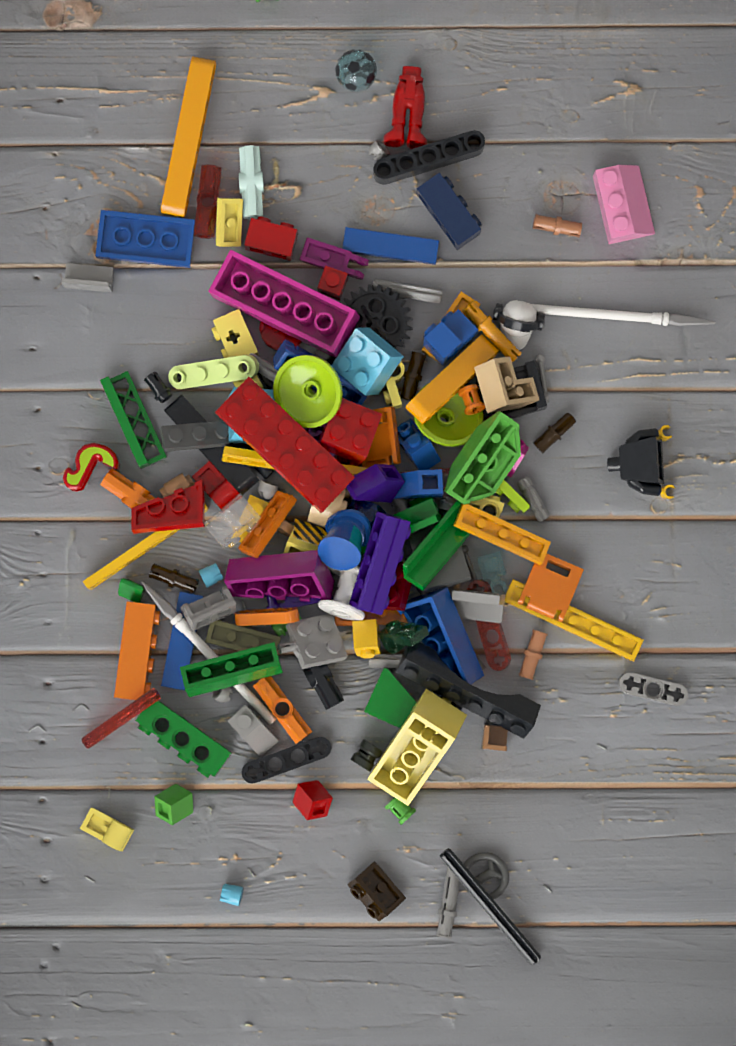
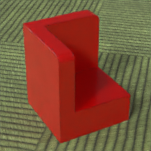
M318 780L298 783L293 804L306 820H312L328 815L333 797Z

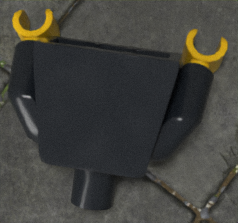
M664 425L659 430L656 428L638 430L626 439L624 445L619 446V457L607 459L608 471H620L621 480L627 481L630 488L641 494L661 495L664 499H672L674 496H667L666 489L675 487L673 485L661 487L664 484L662 441H667L672 437V435L665 436L662 430H668L670 426Z

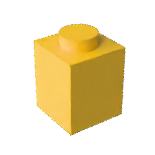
M377 620L352 621L353 644L356 655L361 658H373L375 655L381 654L380 632Z

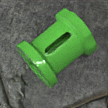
M395 797L384 807L386 810H391L399 819L400 825L416 811L415 808L407 806Z

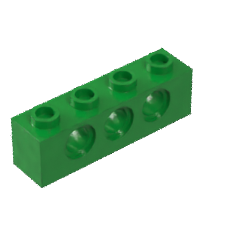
M155 697L150 699L135 720L140 724L137 727L148 736L153 733L159 737L157 742L169 750L171 747L179 752L177 756L188 764L190 761L197 764L199 767L196 770L207 778L210 775L216 777L232 754L231 751ZM161 718H166L169 721V728L165 732H161L157 728V722ZM180 732H185L189 736V742L185 746L179 745L176 741V737ZM199 746H205L209 751V755L205 760H200L196 756V750Z

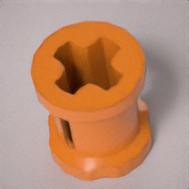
M477 384L467 385L458 391V395L462 397L466 409L464 411L466 415L477 414L486 408L484 402H481Z

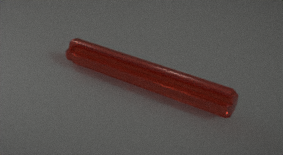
M152 688L81 739L82 743L86 748H91L161 698L160 694L155 688Z

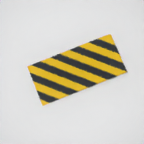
M295 518L293 537L318 546L324 538L323 536L327 535L326 529Z

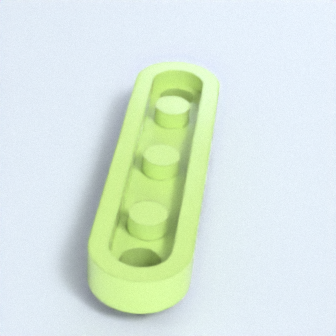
M247 354L174 366L170 370L168 378L170 384L176 389L245 380L248 377L253 378L257 375L259 362L254 356ZM243 363L247 365L246 372L242 369ZM178 373L182 376L181 381L177 379Z

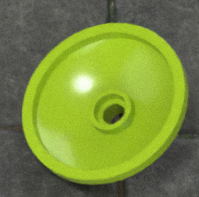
M300 355L288 360L280 367L274 379L273 395L275 402L303 428H315L329 422L338 412L342 401V385L337 372L327 361L313 355ZM313 385L317 388L316 393L312 391Z
M457 393L425 424L422 425L415 417L414 420L419 430L429 440L442 446L455 447L466 444L477 426L483 422V411L474 415H466L463 399ZM440 418H445L447 422H443Z

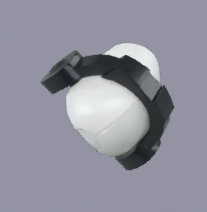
M510 301L505 305L504 309L503 304L497 303L493 312V320L500 322V331L518 350L526 346L533 330L541 331L545 323V314L539 313L537 317L535 307L524 301Z

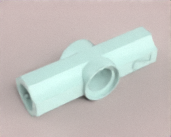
M247 145L239 148V189L243 199V219L251 220V218L263 217L262 193H264V184L260 165L259 146Z

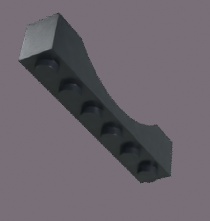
M414 638L403 652L396 670L398 674L420 684L428 690L443 696L449 701L468 709L472 713L491 721L523 739L535 726L541 707L540 704L521 694H495L472 686L451 671L441 660L435 649Z

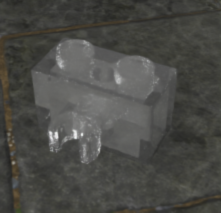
M240 493L207 520L205 527L223 548L227 546L231 548L240 541L241 538L239 536L245 531L249 533L259 525L258 520L261 517Z

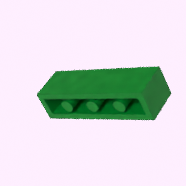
M275 642L180 667L184 688L189 697L283 673Z

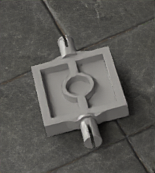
M330 614L300 619L297 622L286 625L290 642L278 644L277 646L280 654L293 652L298 658L302 669L343 661L348 657L343 641L353 639V629L340 632L333 616Z

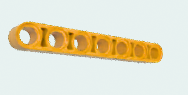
M194 56L191 58L162 199V214L183 218L186 216L215 75V60Z

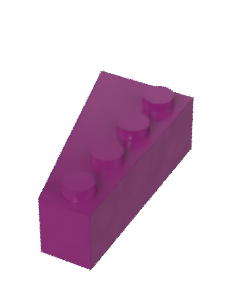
M310 550L263 555L258 558L242 557L229 559L224 582L232 597L263 599L264 595H270L276 598V600H286V596L300 597V601L310 602V598L331 600L335 580L327 565L320 559L318 551Z

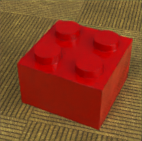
M342 398L336 415L324 424L318 442L328 452L362 464L368 456L382 413Z

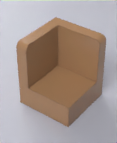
M484 724L481 749L507 751L508 730L500 726Z

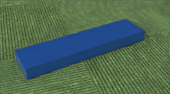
M345 227L342 249L351 251L353 254L436 265L439 240Z
M179 592L176 607L177 613L183 615L181 611L183 604L193 603L204 598V596ZM175 625L172 627L161 686L185 691L180 667L191 664L194 644Z

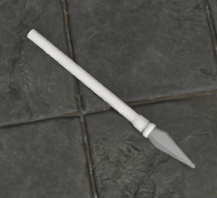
M531 304L535 307L537 314L543 313L546 315L649 322L651 324H662L663 326L668 324L685 326L716 323L715 321L680 314H669L668 312L663 314L662 312L642 313Z
M141 582L161 612L171 620L170 623L172 625H175L181 633H184L207 659L218 657L195 631H191L185 618H182L183 615L181 613H177L168 601L146 583ZM244 683L233 686L269 725L277 719Z

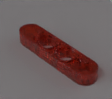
M483 579L472 581L467 590L474 591L478 583L479 587H484L485 591L483 592L492 593L489 583ZM475 620L489 666L496 671L507 668L511 662V655L502 624ZM489 630H495L498 633L499 638L496 643H491L487 640L486 635ZM500 644L502 648L497 649L499 656H504L505 661L502 662V666H500L499 663L494 662V658L497 657L496 650L490 651V648L496 647Z

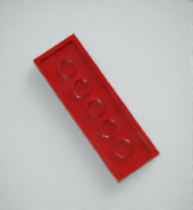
M250 377L215 411L231 429L320 513L324 512L355 478Z

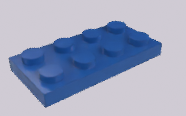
M101 210L95 256L100 259L191 268L196 221L193 219Z

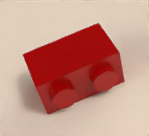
M265 217L251 218L244 244L245 250L291 261L298 237V230L294 229V225L281 222L278 225L271 223V220Z

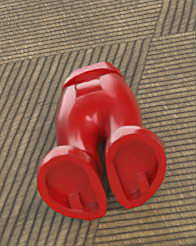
M403 66L402 75L399 76V83L393 98V118L391 123L393 128L383 137V144L392 148L403 146L407 109L410 110L407 147L414 149L427 145V139L420 130L422 128L425 107V92L422 84L424 78L421 77L420 67Z

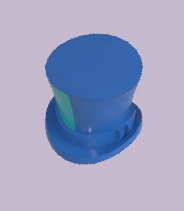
M353 509L341 510L328 518L325 525L327 535L319 543L317 551L322 562L328 567L336 570H350L361 561V547L366 546L368 543L371 525L363 513Z

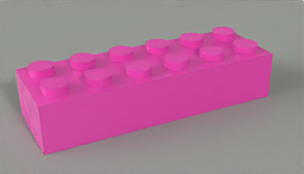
M231 249L208 291L214 299L239 309L241 312L334 358H337L360 318L356 310Z

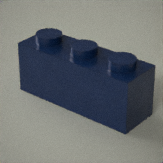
M439 172L416 188V195L456 250H459L480 235V226L482 224L475 214L471 215L466 209L468 205L464 198L454 193L452 190L454 185L447 176L443 177Z

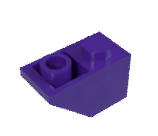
M375 464L354 475L355 478L346 488L354 500L391 503L405 481L394 465Z

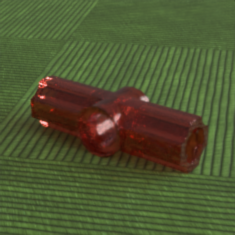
M209 164L201 165L199 191L196 198L197 210L194 237L202 239H214L217 198H219L222 167ZM206 197L213 198L214 203L208 207L203 206V199Z

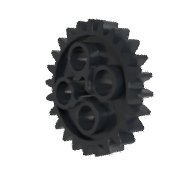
M368 284L367 291L363 287H359L360 294L358 295L355 292H350L353 299L344 298V302L348 307L356 310L358 315L361 314L363 317L362 325L355 327L354 330L356 328L370 327L382 337L378 329L371 326L373 324L371 319L363 312L362 306H365L370 316L378 320V327L387 336L386 342L396 350L397 346L405 348L406 346L402 340H410V337L405 333L406 331L413 330L412 327L407 325V322L412 321L413 318L406 316L411 311L409 307L403 308L406 300L401 299L398 301L400 293L395 292L391 295L392 288L387 287L383 292V286L378 284L376 290H374L371 284ZM380 300L382 309L374 313L372 305L375 301ZM394 319L396 327L393 331L388 332L386 330V323L388 320Z

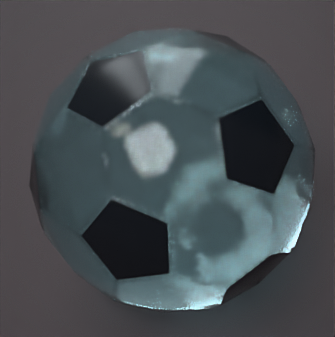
M352 49L343 53L338 59L335 67L336 77L343 88L351 92H361L368 89L375 82L377 65L369 53L361 49Z

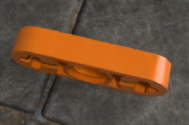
M297 607L248 609L234 613L236 626L289 624L300 620Z

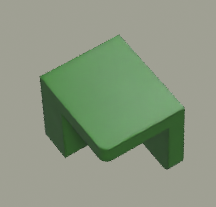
M174 784L154 796L156 816L170 825L176 824L193 813L192 792L178 784Z

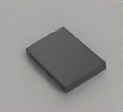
M438 522L410 534L409 542L412 552L416 550ZM462 546L459 547L424 589V593L471 581Z

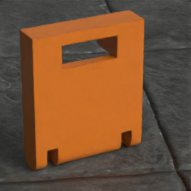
M395 407L372 409L382 413L380 419L382 423L377 427L368 456L362 462V467L369 468L375 464L392 465V460L394 464H400L401 455ZM352 461V466L361 467V464Z
M546 554L543 564H533L517 604L522 605L525 597H528L530 599L526 606L527 609L551 619L554 618L556 611L559 610L561 612L557 621L562 623L584 569ZM547 563L569 571L567 577L547 569Z

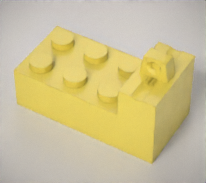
M425 689L410 715L375 764L367 780L408 806L456 739L467 714L451 705V701L448 699L440 698L433 692Z

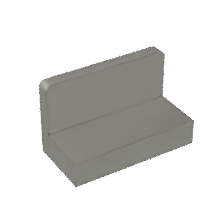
M66 263L65 278H62V284L65 288L112 292L114 268Z
M464 589L453 590L452 600H456V609L461 619L494 623L503 622L505 594Z

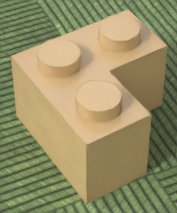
M510 357L495 358L474 367L487 413L519 409L539 401L533 377L517 379Z

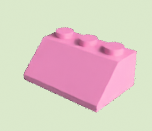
M615 165L595 170L593 180L608 244L655 235L639 166Z

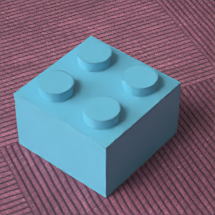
M370 327L356 328L331 366L365 396L379 395L404 356Z

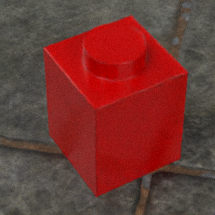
M325 265L317 287L318 292L340 301L348 281V273Z

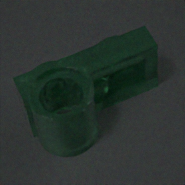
M394 620L387 623L386 627L378 632L385 649L391 654H396L406 646H414L428 636L429 632L427 626Z

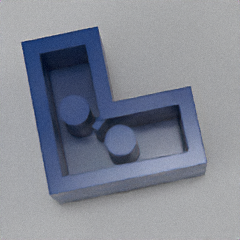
M459 309L455 313L450 311L442 318L438 325L433 323L424 332L423 346L444 366L478 333V329Z

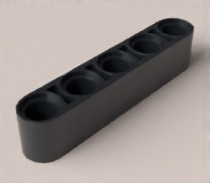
M473 130L379 159L373 167L374 179L377 183L386 185L477 157L483 152L485 137L480 131ZM475 139L479 141L480 146L471 148L468 145V141ZM453 146L458 152L455 155H449L445 149ZM426 153H431L436 159L432 162H426L423 156ZM408 160L412 162L413 166L410 169H403L400 163ZM381 167H386L390 170V174L381 176L377 171Z
M182 394L164 410L176 425L207 422ZM224 447L199 449L241 496L259 481L247 465L223 462L222 454Z

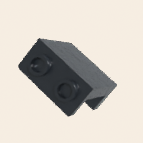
M535 361L526 362L523 366L515 367L514 372L517 379L533 377L539 401L519 409L501 412L512 419L545 410L547 403ZM477 382L475 384L479 387L478 394L482 396L479 383ZM486 408L483 410L485 420L496 413H487Z

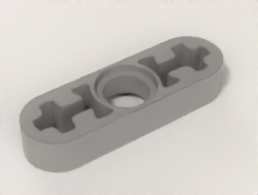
M631 672L623 674L618 681L619 689L628 695L673 706H680L688 699V691L681 684ZM633 677V682L641 684V679H644L642 694L638 693L640 688L631 687L630 690H627V685L623 684V681ZM651 682L657 683L660 687V692L656 696H650L646 691L647 685ZM664 684L668 685L667 691L672 692L678 688L679 693L683 694V697L677 699V702L670 695H665V700L661 699L665 691Z

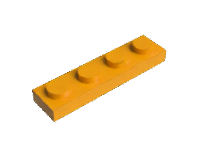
M469 504L461 505L453 525L538 565L543 564L551 543L544 538Z

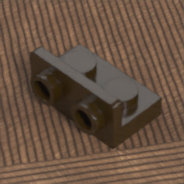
M375 861L348 883L351 894L365 905L367 913L372 918L377 919V921L387 917L406 899Z

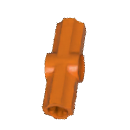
M112 468L100 484L120 498V501L130 508L155 499L147 489L135 481L131 482Z
M272 676L262 678L253 685L254 689L295 744L313 732ZM280 702H286L289 705V713L285 716H280L276 712V706Z

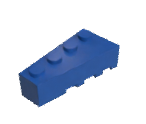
M448 587L411 598L407 601L405 611H398L400 615L404 614L409 624L407 626L411 632H416L423 644L435 649L441 660L457 676L469 684H473L484 676Z

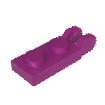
M306 238L299 259L300 262L322 269L325 268V265L348 273L349 277L363 280L364 274L358 270L347 268L349 261L361 266H368L369 263L368 259L352 254L351 251L311 238Z

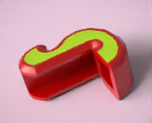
M90 443L84 445L78 450L75 457L76 470L73 471L69 467L65 470L63 475L64 484L75 492L84 490L98 461L119 471L121 464L118 456L112 449L102 444Z

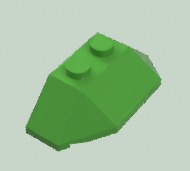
M498 411L478 425L450 467L445 492L464 505L494 495L521 455L519 424L501 411Z

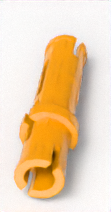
M474 301L462 310L476 325L478 332L482 331L505 357H510L511 361L514 362L517 356L519 357L522 354L491 321V316H486Z

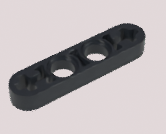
M317 737L248 762L242 768V777L247 783L253 784L318 761L330 754L332 749L331 743L324 737ZM317 741L327 744L328 748L324 750L325 754L321 755L320 752L312 753L314 759L309 760V753L304 747L305 745L310 744V749L317 746ZM301 749L305 753L303 762L295 763L291 759L293 750ZM277 757L281 759L282 768L279 771H272L269 768L268 763L271 758ZM264 761L265 769L269 775L264 776V772L256 774L257 778L254 780L251 776H246L249 766L257 769L262 767L259 762Z

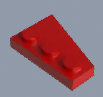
M203 480L194 482L195 485L186 489L179 488L173 494L164 498L157 497L131 508V530L133 534L205 527Z

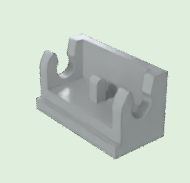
M224 586L220 591L193 603L183 604L181 611L191 631H195L235 613L237 604L227 586Z

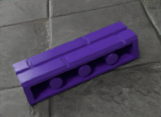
M377 511L349 605L359 610L379 615L383 614L384 609L389 605L388 594L390 588L396 582L397 576L395 572L397 565L403 559L404 542L411 533L410 521Z

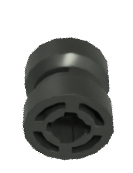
M363 739L359 745V751L354 753L350 760L371 772L375 759L379 758L383 751Z

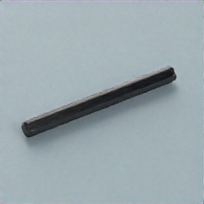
M449 848L444 850L440 854L442 861L524 958L532 965L537 963L541 955L454 852Z

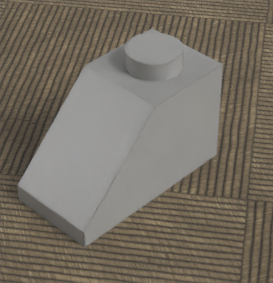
M247 705L242 707L228 720L229 724L260 757L279 742Z

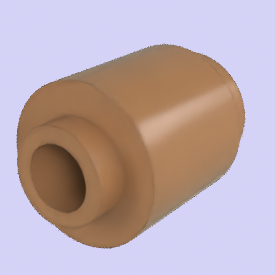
M181 473L164 483V487L159 489L164 498L173 494L179 488L186 489L195 485L189 474L184 476Z

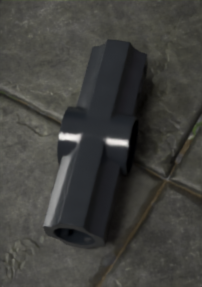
M327 664L302 669L312 689L315 688L326 710L344 701L338 686H336L332 679L333 675Z

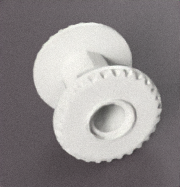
M356 566L350 570H336L329 567L331 572L340 576L337 585L338 590L335 592L333 601H319L318 607L321 610L346 620L360 621L364 619V612L349 605L360 567Z

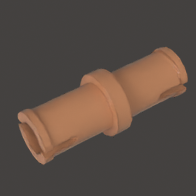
M535 214L533 229L553 232V235L557 236L565 234L579 238L582 223L562 220L560 216L552 218Z
M534 629L528 649L524 650L525 658L518 674L533 680L539 659H542L543 655H541L548 635Z

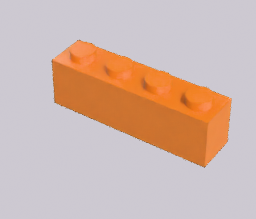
M126 602L114 698L145 701L146 697H150L151 683L148 682V675L153 673L155 659L151 658L152 649H156L158 635L154 634L155 625H159L161 611L157 610L158 606Z

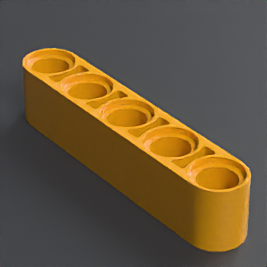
M483 334L480 335L426 385L405 408L422 425L425 424L461 388L476 376L474 367L492 360L500 350Z

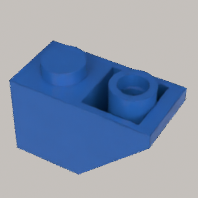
M411 418L397 427L399 444L418 470H428L441 461L431 441L423 435Z
M442 469L401 473L400 475L405 482L394 499L442 497Z

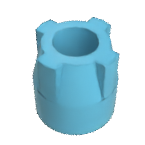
M216 563L198 571L206 588L223 579Z
M224 884L220 901L239 906L243 887Z

